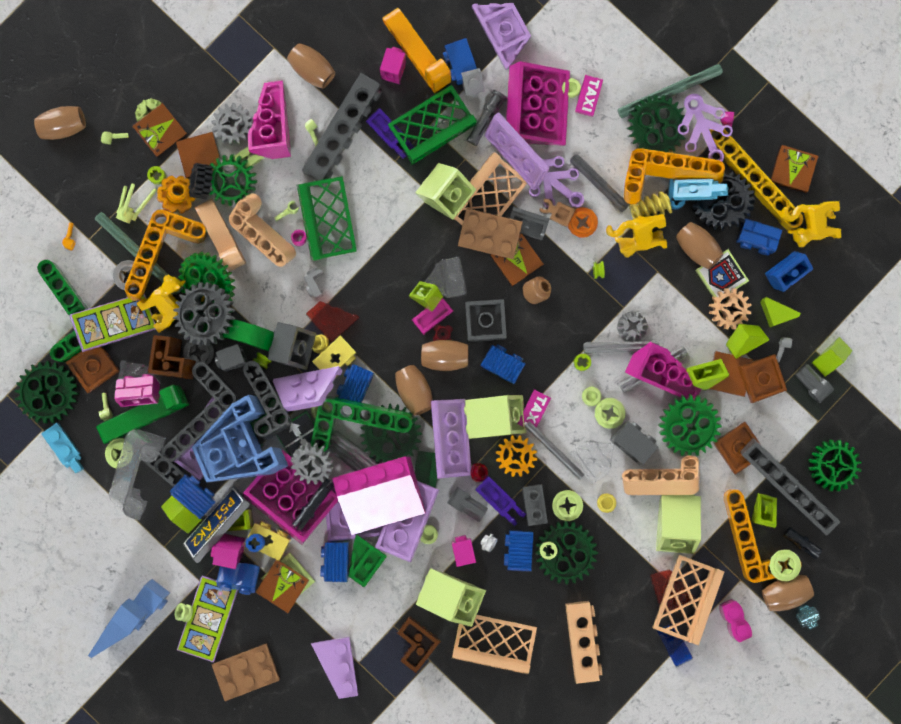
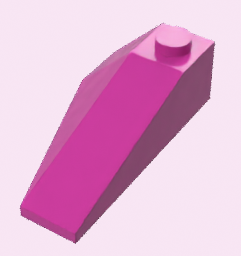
M283 80L264 83L258 101L259 105L253 116L254 121L248 132L249 152L270 159L291 157Z
M649 342L632 355L625 370V373L678 397L683 395L685 399H688L689 394L695 399L702 390L693 385L686 369L671 355L668 349Z

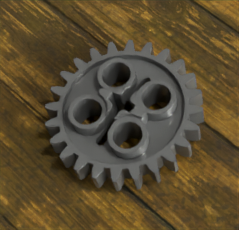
M200 282L198 287L191 285L192 291L185 289L187 295L180 294L179 296L182 301H176L179 308L173 311L178 312V315L173 317V319L179 320L175 327H181L178 333L185 334L184 339H190V343L195 344L197 342V345L200 346L203 343L210 346L211 342L217 344V338L223 340L222 334H229L226 328L233 327L229 322L235 319V317L231 316L235 309L230 308L234 302L227 301L230 295L224 294L225 289H219L218 285L214 284L212 286L208 282L205 285ZM205 296V303L201 305V299ZM219 308V315L216 317L215 310ZM191 312L194 313L192 320L189 318ZM207 323L208 329L204 332L203 327Z

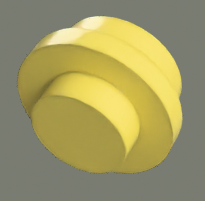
M322 334L315 336L312 348L314 352L321 354L329 346L328 338Z
M602 494L597 500V506L602 512H612L616 507V499L611 494Z

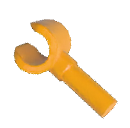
M69 223L66 237L62 240L63 246L71 251L76 244V241L71 239L73 223Z

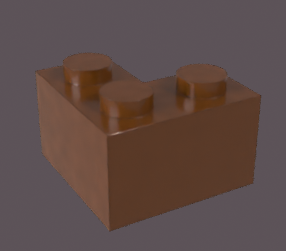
M153 335L148 368L149 374L193 380L192 370L196 361L179 358L182 344L181 339Z
M411 616L407 618L397 634L411 644L410 648L401 658V662L417 673L440 643V639Z

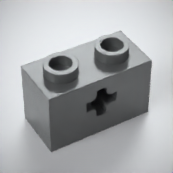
M239 344L216 352L217 357L215 361L218 368L228 373L244 367L248 362L244 348Z
M542 484L522 487L527 525L548 523Z

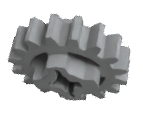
M226 103L225 109L219 107L220 113H214L213 115L216 120L211 121L215 125L212 128L213 132H218L216 137L218 139L222 137L223 143L229 140L230 145H233L234 141L240 144L241 138L246 141L245 135L248 134L249 128L253 124L250 123L253 120L252 116H247L249 111L247 109L243 111L241 104L236 108L235 103H232L231 107ZM233 112L239 113L241 115L235 116L233 115ZM231 121H234V122H235V123H234V127H231V126H230V125H231ZM223 132H230L232 136L226 135Z
M307 443L305 447L300 445L299 449L295 450L294 456L291 459L293 463L291 469H296L294 475H300V481L305 478L307 479V484L311 480L314 484H317L319 480L323 483L326 477L329 478L334 467L332 465L333 458H328L330 451L324 452V446L318 448V444L315 443L311 447V444Z

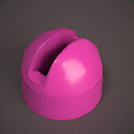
M725 112V116L720 119L722 125H730L732 127L734 112Z
M295 230L291 234L292 243L299 247L303 246L307 241L306 233L303 230Z

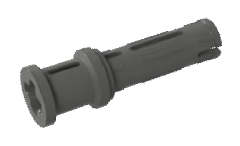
M497 90L492 91L493 95L488 103L484 105V112L466 139L474 146L478 145L494 115L499 112L503 102L508 99Z

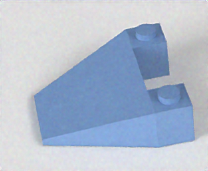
M247 395L232 403L192 446L206 482L271 475L288 466L281 448L270 447L263 452L250 424L253 420L266 414L257 396Z
M153 579L147 582L133 601L129 598L119 607L88 656L92 658L130 635L135 629L139 631L148 617L158 608L160 610L164 608L168 602L166 598L170 592Z

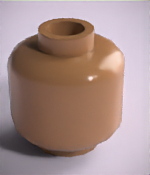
M535 277L527 281L523 286V295L531 304H538L550 297L551 285L543 277Z

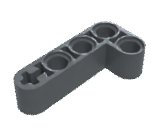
M255 361L247 362L243 367V372L267 413V416L256 422L254 431L262 439L268 440L288 429L292 424V419L284 409L279 395L264 369ZM253 368H255V372L259 376L258 378L252 374ZM267 383V388L264 391H259L260 385ZM272 399H276L275 406L269 408V401ZM285 415V422L278 424V418ZM268 425V432L261 434V428Z

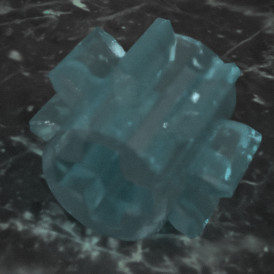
M805 604L798 608L800 613L796 614V618L802 628L807 626L808 629H812L818 626L816 621L820 620V616L814 606L809 607V605Z

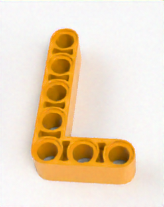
M396 8L382 18L388 30L434 93L451 83V72L443 59L438 61L435 59L399 8Z
M641 148L635 149L631 153L624 185V200L628 204H637L640 201L646 175L676 180L713 179V181H718V184L723 181L725 165L723 162L714 159Z
M161 209L156 210L152 214L125 284V292L130 300L138 301L143 297L166 234L199 244L206 239V229L202 223ZM159 217L166 218V221L162 224L156 222ZM178 223H182L184 225V228L181 230H176L174 226ZM197 229L203 232L200 236H194L192 233ZM157 234L160 237L157 241H151L149 239L150 236ZM145 252L153 253L149 259L143 258V254ZM139 269L146 270V274L141 277L137 276L136 272ZM132 287L139 288L137 294H131L129 290Z
M736 489L727 490L724 493L723 499L744 578L753 583L774 579L775 577L768 572L771 559L760 560L743 493ZM732 493H736L738 496L736 503H731L729 500ZM738 511L743 515L740 522H736L734 519V515ZM745 530L748 537L746 540L741 541L739 534ZM750 549L753 555L751 559L746 560L744 553ZM786 560L785 562L778 561V563H780V565L782 566V571L785 568L788 569V560ZM756 568L758 574L755 578L751 579L749 572L751 569Z

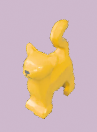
M839 201L823 202L818 205L802 204L797 206L792 214L788 213L787 207L782 209L783 219L787 222H793L798 219L801 212H804L806 229L788 230V233L793 235V239L797 242L798 247H805L811 240H822L828 236L841 238V229L827 226V217L835 219L836 215H834L833 211H840Z
M663 214L647 217L639 216L633 220L623 222L617 230H613L611 225H608L606 228L607 235L615 238V241L619 244L620 252L625 257H630L636 251L648 250L656 246L667 248V240L663 237V231L657 230L652 232L654 227L659 229L666 227V219ZM627 228L632 229L633 238L619 237Z
M169 274L163 277L162 286L154 290L148 299L144 298L137 302L138 307L142 311L156 306L160 314L156 312L151 318L157 321L153 326L158 333L168 328L176 320L173 317L177 316L178 312L173 310L179 308V305L176 304L177 300L171 293L177 292L186 282L185 280L180 281Z

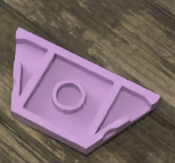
M489 3V5L473 4L472 9L504 69L507 70L531 38L527 27L514 3H504L502 5L497 3Z
M337 366L273 379L284 409L289 412L321 406L327 394L334 386L332 382L336 375L342 374V369Z

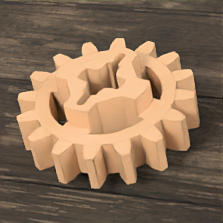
M725 288L724 294L718 291L719 297H712L715 302L714 304H709L710 307H713L709 314H714L712 321H718V327L724 324V329H729V327L736 329V324H743V320H749L746 314H751V311L747 310L751 304L746 303L749 299L747 296L742 297L743 291L737 293V289L732 288L730 292L729 288ZM726 297V301L721 304L720 302ZM729 306L733 309H736L737 311H729L727 309H724L723 307ZM740 314V316L736 320H734V317Z

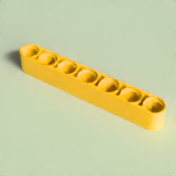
M710 129L711 135H712V132H717V131H715V130ZM723 129L724 134H729L725 129ZM717 132L720 135V139L716 140L713 138L717 149H720L724 154L723 161L736 175L741 174V180L747 179V184L752 185L751 190L754 191V195L785 229L792 230L799 227L803 222L802 214L796 219V225H792L783 219L782 211L776 208V202H780L783 204V207H787L789 214H792L796 207L731 135L725 137L720 132ZM730 146L733 149V153H726L724 147ZM737 160H743L746 165L745 168H740ZM750 174H755L758 177V182L751 181ZM763 188H768L771 191V196H765Z

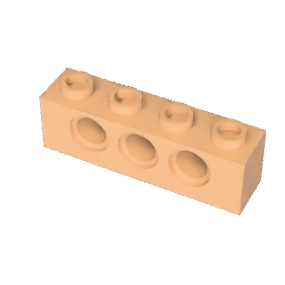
M589 601L566 603L575 682L578 684L600 681L599 675H602L601 663H597V656H600L599 645L595 644L594 637L597 636L596 624H592V617H595L594 606L590 605ZM581 617L587 619V624L584 627L577 626V620ZM582 637L589 638V644L585 647L579 645V640ZM586 656L592 658V662L588 666L582 665V659Z

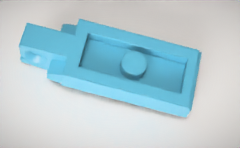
M683 179L674 181V200L717 199L718 196H728L727 184H718V181H713V179Z
M55 423L42 433L46 442L66 468L71 467L75 473H79L84 469L78 461L81 459V453L59 423Z

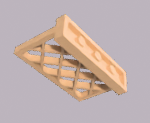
M492 153L470 180L476 191L454 220L463 226V220L458 215L467 208H483V212L486 213V208L496 207L497 215L502 216L526 186V181L512 167L505 163L498 154ZM499 164L505 168L506 176L496 177L495 169ZM509 178H517L522 184L518 189H511ZM506 179L508 190L497 191L496 180ZM493 180L494 191L484 192V182ZM508 192L509 200L507 203L499 204L498 193ZM495 193L496 204L486 205L484 194ZM474 195H482L483 206L472 207Z
M678 555L653 629L699 646L724 571ZM682 560L688 562L691 571L682 574L679 568ZM702 568L709 570L707 578L700 581L696 571ZM693 573L697 583L688 587L684 577ZM681 579L685 589L676 593L673 588L674 581ZM699 585L702 592L701 596L693 599L690 589ZM687 591L691 601L681 605L677 595ZM675 597L679 607L669 611L666 605L667 601ZM693 604L695 613L687 618L683 608ZM680 610L684 620L675 624L671 614ZM668 615L672 626L667 628L659 627L661 618ZM686 622L689 630L687 635L683 636L679 634L677 626Z
M476 615L474 620L476 626L468 631L463 624L458 625L452 654L453 659L529 674L537 627ZM486 621L491 622L495 630L487 635L480 626ZM505 625L510 626L514 634L506 639L499 630ZM478 627L484 637L474 642L469 632ZM523 629L532 631L531 639L525 643L518 635ZM497 631L503 641L493 646L488 636ZM467 635L472 645L468 648L458 647L460 638ZM516 635L522 645L512 650L507 640ZM486 639L491 649L487 652H480L476 644ZM505 643L510 653L506 656H499L495 648ZM474 646L477 651L471 650L470 648ZM524 647L528 653L527 660H519L514 652Z

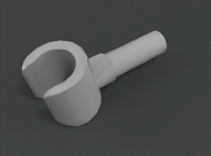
M782 337L780 339V348L776 356L778 363L784 349L791 348L792 338Z

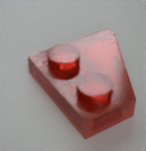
M319 301L306 313V316L331 343L359 319L356 314L347 313L322 301Z
M670 569L650 575L659 606L672 574ZM679 580L674 581L673 588L676 593L685 589L682 582ZM687 591L677 595L681 605L691 601ZM675 597L667 601L666 605L669 611L679 607Z

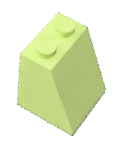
M438 163L415 193L426 204L453 220L476 189L458 169Z
M523 395L465 400L466 432L469 439L526 433L523 416ZM521 415L523 417V427L517 424Z
M694 494L661 495L658 510L656 551L695 554L701 541V496H695Z
M430 568L425 577L422 590L418 595L416 605L451 622L472 627L486 590Z

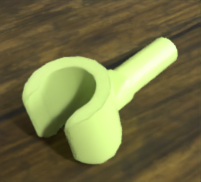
M310 119L305 123V128L310 133L316 147L318 139L313 130L318 126Z
M103 132L101 142L111 144L112 138H128V133L113 134L111 132Z
M290 201L288 208L274 217V219L278 221L288 214H296L299 207L292 210L290 206L294 205L295 201Z
M102 393L104 409L98 413L100 418L106 421L113 414L108 405L107 393Z

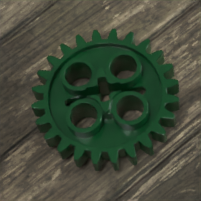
M654 95L653 101L648 96L646 97V103L640 100V107L637 105L633 106L636 112H629L633 118L627 120V122L631 123V126L626 129L632 130L628 137H634L631 144L637 143L636 149L644 148L669 153L668 149L672 152L676 151L675 145L678 147L682 146L679 140H685L686 138L678 132V126L682 123L685 115H681L684 108H677L679 102L672 104V97L665 101V95H662L660 100L657 95ZM662 108L667 111L665 119H662L659 115ZM651 110H654L655 118L652 115ZM643 115L649 117L650 121L647 126L641 121ZM656 123L661 124L659 130L654 129V125H656ZM682 125L680 127L681 132L687 131L686 129H684L685 125ZM668 126L673 129L671 137H668L665 133ZM650 133H653L656 137L653 144L647 138ZM660 134H661V136H662L663 139H664L663 142H661V140H660V139H661V138H660Z
M46 361L45 366L43 362H38V368L32 364V371L25 369L27 375L19 376L23 380L22 383L16 382L20 389L15 390V392L20 393V396L15 398V400L22 402L18 405V408L24 407L25 409L22 413H30L29 419H33L36 416L35 422H40L42 419L43 423L47 424L50 419L51 423H55L56 417L59 420H63L62 414L69 416L67 409L74 410L71 403L78 402L73 398L74 395H79L78 392L74 391L78 385L72 383L76 378H69L71 371L64 372L65 366L63 365L58 369L59 365L56 362L52 366L50 361ZM53 376L58 378V383L55 386L51 385V378ZM35 380L39 382V388L37 390H33L32 383ZM47 389H49L50 393L44 395V392H46ZM60 394L62 402L57 405L55 397ZM38 399L43 401V406L40 409L36 407Z
M389 403V409H393L391 403ZM397 404L393 410L406 412L407 408L404 407L402 410H399V404ZM387 414L380 415L381 421L389 422L390 417ZM401 418L400 425L403 427H407L409 425V421L405 418ZM413 418L414 423L411 429L406 432L410 436V440L407 443L400 442L399 436L401 432H396L394 435L401 446L400 450L391 438H386L388 435L386 429H383L382 436L375 437L373 435L375 427L368 425L361 427L365 431L364 434L360 435V437L365 438L361 445L367 444L368 446L364 451H371L369 457L377 456L376 462L383 459V463L405 457L408 454L414 457L412 450H419L415 444L422 442L417 439V436L422 435L421 432H417L421 425H415L418 418ZM387 442L393 445V451L389 454L383 451V445Z
M567 521L564 522L562 527L559 522H557V528L550 525V532L543 530L546 536H539L538 538L542 543H537L536 546L540 548L545 542H552L558 546L557 554L553 559H545L541 556L540 550L535 551V554L540 555L536 562H542L539 569H546L544 575L546 576L550 573L551 581L557 577V583L564 579L565 584H568L569 579L576 583V577L583 580V573L589 576L587 569H594L590 563L597 562L592 556L598 554L597 551L592 550L597 544L590 542L594 537H587L589 530L582 532V525L576 529L575 522L568 526ZM573 534L575 538L574 543L567 545L564 541L565 536ZM558 537L567 550L571 549L569 555L576 565L575 568L572 567L565 555H561L563 550L557 541ZM546 545L547 548L544 547V548H543V551L546 552V556H551V555L548 553V547H549V545ZM577 551L584 552V559L582 561L575 560L574 555ZM560 561L568 563L565 571L558 570V563Z

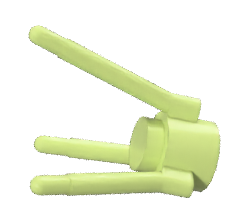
M131 184L127 197V186H124L116 218L129 224L131 220L136 221L137 216L157 192V189H153L136 212L133 213L134 209L128 207L135 184Z

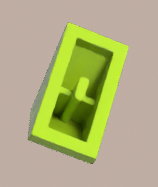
M419 281L409 297L432 312L443 298V295L436 285Z
M767 297L763 298L760 302L769 327L795 319L801 314Z
M739 324L726 343V347L737 359L769 341V338L759 326Z
M838 337L812 364L826 377L843 364L853 350Z
M722 359L686 369L693 385L705 391L729 376Z
M758 493L751 522L775 528L777 498Z
M173 496L161 506L169 519L188 534L202 521V519L195 516Z
M246 509L227 531L252 529L254 525L252 509Z

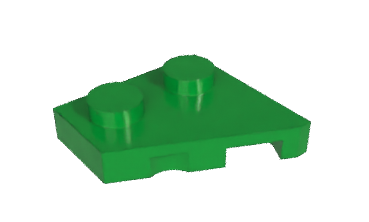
M356 534L348 576L362 587H365L387 555Z

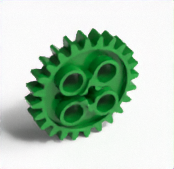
M201 251L198 254H192L181 263L182 268L178 270L182 273L178 278L186 281L183 285L182 293H186L185 289L192 291L191 285L198 287L200 282L204 283V285L208 282L212 286L214 284L218 285L219 289H225L224 294L230 295L227 301H233L231 298L235 296L232 291L236 287L231 285L235 279L229 277L232 272L226 271L228 265L223 266V260L217 261V256L211 257L210 252L204 254Z
M689 394L688 399L681 395V401L674 398V405L667 403L670 409H663L666 415L659 416V418L664 422L659 423L658 426L663 428V430L659 431V434L666 435L662 438V441L668 442L666 445L668 449L673 447L672 451L674 453L680 450L681 456L685 452H687L688 456L692 455V452L699 456V450L706 453V446L712 449L713 447L710 442H717L714 436L721 435V433L716 429L722 427L721 424L716 423L721 420V417L714 416L718 413L717 409H712L714 405L712 403L707 404L708 400L706 398L700 401L699 395L693 399L691 394ZM685 409H691L689 416H682V412ZM702 418H707V424L699 426V421ZM687 423H689V424L692 423L694 426H693L692 428H691V427L688 428V427L686 426V424H687ZM675 425H681V430L678 433L672 432ZM693 434H696L698 437L695 442H689V437Z

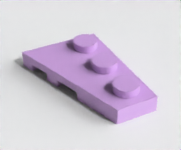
M350 637L311 643L338 698L358 696Z

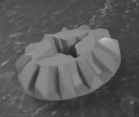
M123 261L114 269V282L122 290H125L126 276L122 272L130 273L134 261ZM139 269L136 275L144 276L143 269ZM132 287L130 290H135L138 287Z
M630 311L623 314L617 324L619 335L629 342L641 340L646 335L648 329L645 317L639 312ZM628 320L632 323L639 321L636 326L637 332L634 330L626 331L630 326Z

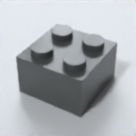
M504 299L465 302L468 342L506 340Z
M277 322L273 342L269 349L268 360L307 370L317 333L298 326Z
M634 421L624 422L611 437L610 441L638 465H644L658 448L655 444L657 441L651 435H644L640 432L642 428Z

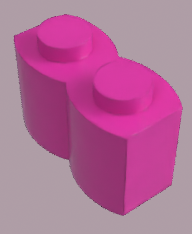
M733 599L719 604L720 614L727 622L730 636L739 643L751 638L752 630L749 623L744 619L741 605Z

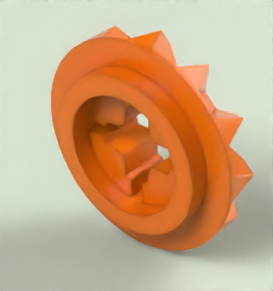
M577 208L568 224V229L579 238L589 237L597 229V216L588 208ZM588 217L586 221L587 227L581 226V228H577L579 224L578 219L583 220Z

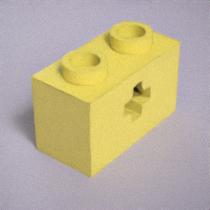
M339 336L312 362L319 370L337 366L342 368L345 364L347 366L352 364L356 360L355 355L357 353ZM340 354V355H341V356L339 357L340 362H339V363H337V362L332 363V361H333L332 356H333V355L338 356V355Z
M264 521L254 523L248 538L253 534H260L263 537L271 535V540L274 542L266 544L267 540L265 539V546L260 552L278 561L282 560L291 541V538L288 537L289 534L280 529L277 532L270 529L271 525ZM257 538L251 541V544H254V548L260 545V542L256 540Z

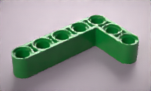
M42 260L38 263V273L69 316L70 314L88 309L56 263L50 260ZM51 265V272L46 274L45 267ZM62 280L63 286L60 289H56V282ZM70 295H73L74 301L68 305L66 300ZM75 331L51 348L50 356L53 360L66 362L82 351L80 344L77 347L73 346V340L77 337ZM63 348L65 354L62 358H58L57 352Z
M193 312L190 313V320H192L194 317ZM235 319L230 320L229 323L233 327L226 328L229 334L223 333L224 338L249 344L269 352L274 338L273 331ZM207 323L203 327L204 332L208 329Z
M177 385L166 387L159 391V403L139 405L97 425L96 428L103 443H110L188 406L189 402L182 387Z
M327 396L324 402H330L333 409L331 411L326 410L324 403L318 406L311 447L315 445L318 439L325 442L324 452L330 447L336 419L401 433L408 432L411 429L414 419L407 412ZM343 406H349L352 414H345ZM368 410L371 413V418H364L361 412ZM387 414L390 417V422H382L380 415ZM401 418L409 421L407 427L400 425L399 420ZM320 421H327L329 429H323L320 426Z

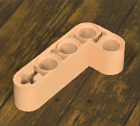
M251 193L236 204L229 215V223L275 265L282 267L295 258V248L256 214L262 203L258 195Z
M211 198L196 206L195 209L213 241L220 259L223 260V265H228L226 270L231 272L246 264L213 199Z
M692 455L685 456L681 461V469L626 470L622 474L624 492L628 495L696 494L700 486L699 460Z

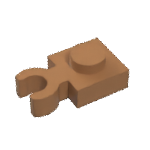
M544 199L549 208L546 210L540 208L539 211L543 214H552L550 220L567 228L575 209L560 202L554 206L549 199Z

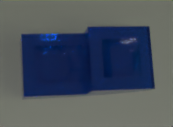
M657 630L676 668L693 660L684 640Z

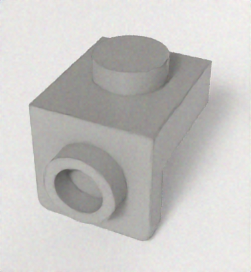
M480 68L461 73L462 86L466 96L477 95L485 91Z
M314 268L306 273L307 276L304 277L308 284L305 288L310 297L314 295L318 299L323 294L314 279L324 273L321 268L318 270Z

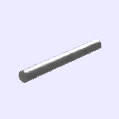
M530 421L524 426L579 480L585 475Z

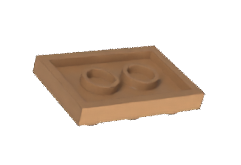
M467 208L458 246L514 259L523 221Z
M267 643L212 664L224 701L280 681Z

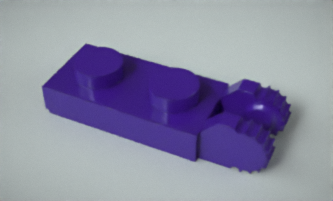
M379 108L366 120V123L391 149H394L404 159L406 155L397 146L399 142L388 127L392 120ZM396 125L394 126L397 132L403 133ZM406 139L405 144L408 147V149L411 150L415 148L410 143V141Z
M489 476L475 489L502 517H506L514 526L517 524L516 520L507 513L511 508L515 509L519 516L524 517L526 515L516 505V502Z

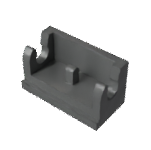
M514 206L510 219L523 221L520 234L543 240L550 218Z

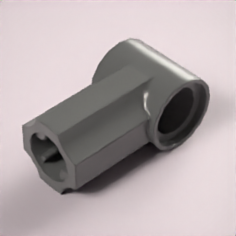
M806 364L795 374L808 389L809 395L817 403H821L834 391L831 384L824 378H821L809 364Z
M457 487L447 503L480 522L488 508Z

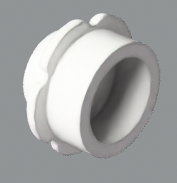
M494 534L484 536L480 543L482 550L492 551L498 540L493 537Z

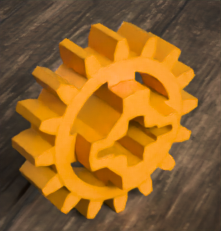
M512 435L510 437L511 441L505 438L503 439L505 445H498L501 451H496V454L500 455L496 462L502 463L499 469L506 468L505 474L511 471V476L514 477L515 473L518 472V475L521 477L522 471L528 474V467H535L532 461H537V458L533 457V454L537 453V451H532L533 443L527 444L528 438L522 441L519 435L517 440H515ZM512 443H520L524 447L521 449L515 448ZM507 448L509 454L508 458L504 460L503 454ZM512 450L515 451L516 453H518V452L521 453V455L519 456V458H520V461L522 462V464H521L518 460H516V459H515V460H512V458H511V457H513ZM529 452V460L526 464L524 456ZM512 463L518 464L520 469H512L509 465Z

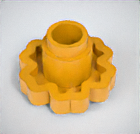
M171 175L162 180L161 187L157 189V201L163 203V210L171 213L178 211L180 214H183L191 209V203L196 198L189 196V179L183 176L175 178Z

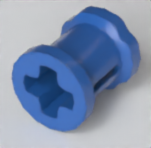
M253 534L246 539L245 544L249 551L258 552L265 546V539L260 534ZM255 538L260 542V545L256 546V548H254V544H251V541L255 540Z

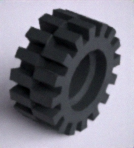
M200 163L193 165L190 175L191 179L189 180L190 197L206 200L209 196L210 186H212L211 180L213 179V168L210 165Z

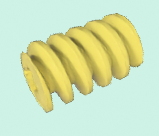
M662 191L658 192V196L653 193L651 199L645 196L644 201L640 199L637 204H629L633 219L639 216L647 217L650 214L658 215L659 211L665 215V209L672 213L670 199Z

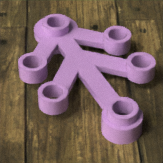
M690 94L684 101L687 111L682 123L678 126V132L681 135L689 132V123L693 114L696 117L697 123L690 140L685 145V149L688 152H694L702 132L710 151L708 158L713 159L712 155L719 153L720 158L717 160L722 162L724 154L720 149H717L709 129L720 132L725 137H729L733 129L730 125H721L704 118L702 111L713 114L716 119H722L725 116V110L722 107L715 108L705 104L702 97L698 94ZM691 100H696L698 105L692 107L690 105ZM719 109L723 111L721 117L716 116V111ZM682 125L687 127L686 132L680 131ZM728 127L730 128L731 132L729 134H724L723 129ZM689 143H693L695 145V148L693 150H689L687 148V145Z
M561 156L553 159H543L548 166H554L557 169L562 168L564 165V159ZM560 159L562 164L556 165L555 160ZM571 168L567 171L547 172L543 179L545 199L551 200L555 206V200L552 195L553 186L569 199L571 207H581L584 203L583 194L570 191L557 180L567 178L576 180L579 176V171L576 168ZM575 171L577 176L571 177L570 172ZM530 187L529 195L534 198L538 197L540 194V188H537V194H532V188ZM575 197L578 198L579 203H573L572 199ZM544 202V203H543L544 207H545L546 209H548L549 206H547L546 203Z

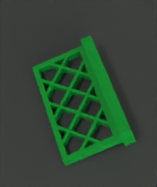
M450 85L390 122L388 127L413 165L473 128L477 120L474 115H471L454 87ZM451 92L455 98L454 103L442 102L443 96ZM431 103L438 104V113L426 112L427 106ZM441 105L452 107L451 117L440 115ZM454 108L463 110L466 116L461 119L453 118ZM415 113L423 114L422 123L411 122V116ZM425 115L437 117L435 127L424 125ZM438 119L450 120L449 126L445 129L438 128ZM398 123L407 124L406 133L397 132L394 126ZM409 125L421 127L419 137L408 134ZM422 129L434 130L433 136L429 139L422 138ZM406 139L418 140L417 146L409 150L405 144Z
M343 176L297 184L311 260L357 252ZM339 181L340 190L337 195L327 189L331 182ZM318 185L324 189L318 199L311 195L310 186ZM325 191L335 197L329 206L320 201ZM336 199L343 202L344 205L340 214L331 208ZM318 202L327 208L322 217L315 214L314 211ZM329 210L338 215L333 225L324 220ZM340 218L347 221L348 227L344 233L335 227ZM322 221L331 227L325 236L318 232V226ZM333 229L342 234L336 244L327 238ZM344 236L351 241V249L344 250L338 246ZM327 240L334 245V248L330 253L323 254L321 246Z

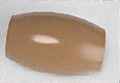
M297 44L287 57L293 70L306 82L316 87L325 88L335 76V71L327 59L318 51L304 44Z
M63 106L40 114L34 119V125L40 139L55 140L70 137L86 127V121L80 107Z
M689 222L676 235L683 251L694 262L706 269L713 267L724 255L714 237L695 223Z
M438 340L422 345L421 361L423 367L438 371H452L468 366L469 351L467 344L452 340Z
M410 365L395 373L396 386L406 408L414 416L432 409L431 401H433L431 389L420 370L415 365Z
M798 575L790 581L777 580L762 590V595L769 611H785L806 603L814 596V591L806 575Z

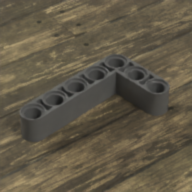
M197 363L193 367L192 372L194 377L215 400L163 447L161 453L166 461L174 462L183 457L231 406V404L226 405L224 402V398L227 395H232V403L239 400L237 394L208 364ZM201 367H206L207 374L204 377H200L198 374V370ZM214 381H219L220 388L217 391H213L211 388V384ZM213 408H217L219 415L213 419L210 416V411ZM199 421L205 424V428L201 432L196 429V424ZM185 434H188L191 439L188 445L182 443V437ZM172 447L176 450L174 458L168 456V450Z

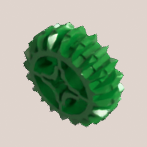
M231 154L229 159L227 155H223V161L220 158H216L217 164H210L214 170H212L213 179L211 180L212 186H210L213 190L209 194L213 195L216 193L217 195L214 200L217 201L221 197V204L223 205L228 200L229 206L233 205V200L237 204L240 199L251 194L249 190L255 191L256 187L251 184L257 183L256 179H252L257 173H250L249 171L254 168L253 165L246 167L248 160L246 159L241 163L242 156H238L235 160L234 154ZM224 165H235L238 167L233 173L222 169ZM242 171L246 177L245 187L243 186V183H241L240 181V175ZM218 173L220 174L219 176L223 179V185L221 189L219 188L217 183ZM235 175V180H233L235 183L228 185L229 179L227 178ZM229 188H234L242 193L239 195H228L225 192Z
M829 440V445L826 442H822V447H815L818 453H811L815 459H809V463H814V466L808 469L815 471V473L811 474V478L818 477L815 483L820 484L822 482V489L828 486V491H833L835 487V490L839 492L841 491V486L843 489H848V484H855L852 478H859L855 472H861V469L857 468V464L862 462L856 461L855 458L859 457V454H852L855 448L850 447L848 449L849 443L845 442L842 445L841 440H837L836 443L834 440ZM834 449V454L831 455L828 461L822 460L827 452ZM841 452L847 457L849 465L842 461ZM835 463L838 464V466H842L843 468H835L832 467V465L827 464ZM821 466L828 470L829 479L824 476ZM841 471H848L843 479L836 481V477L839 476Z

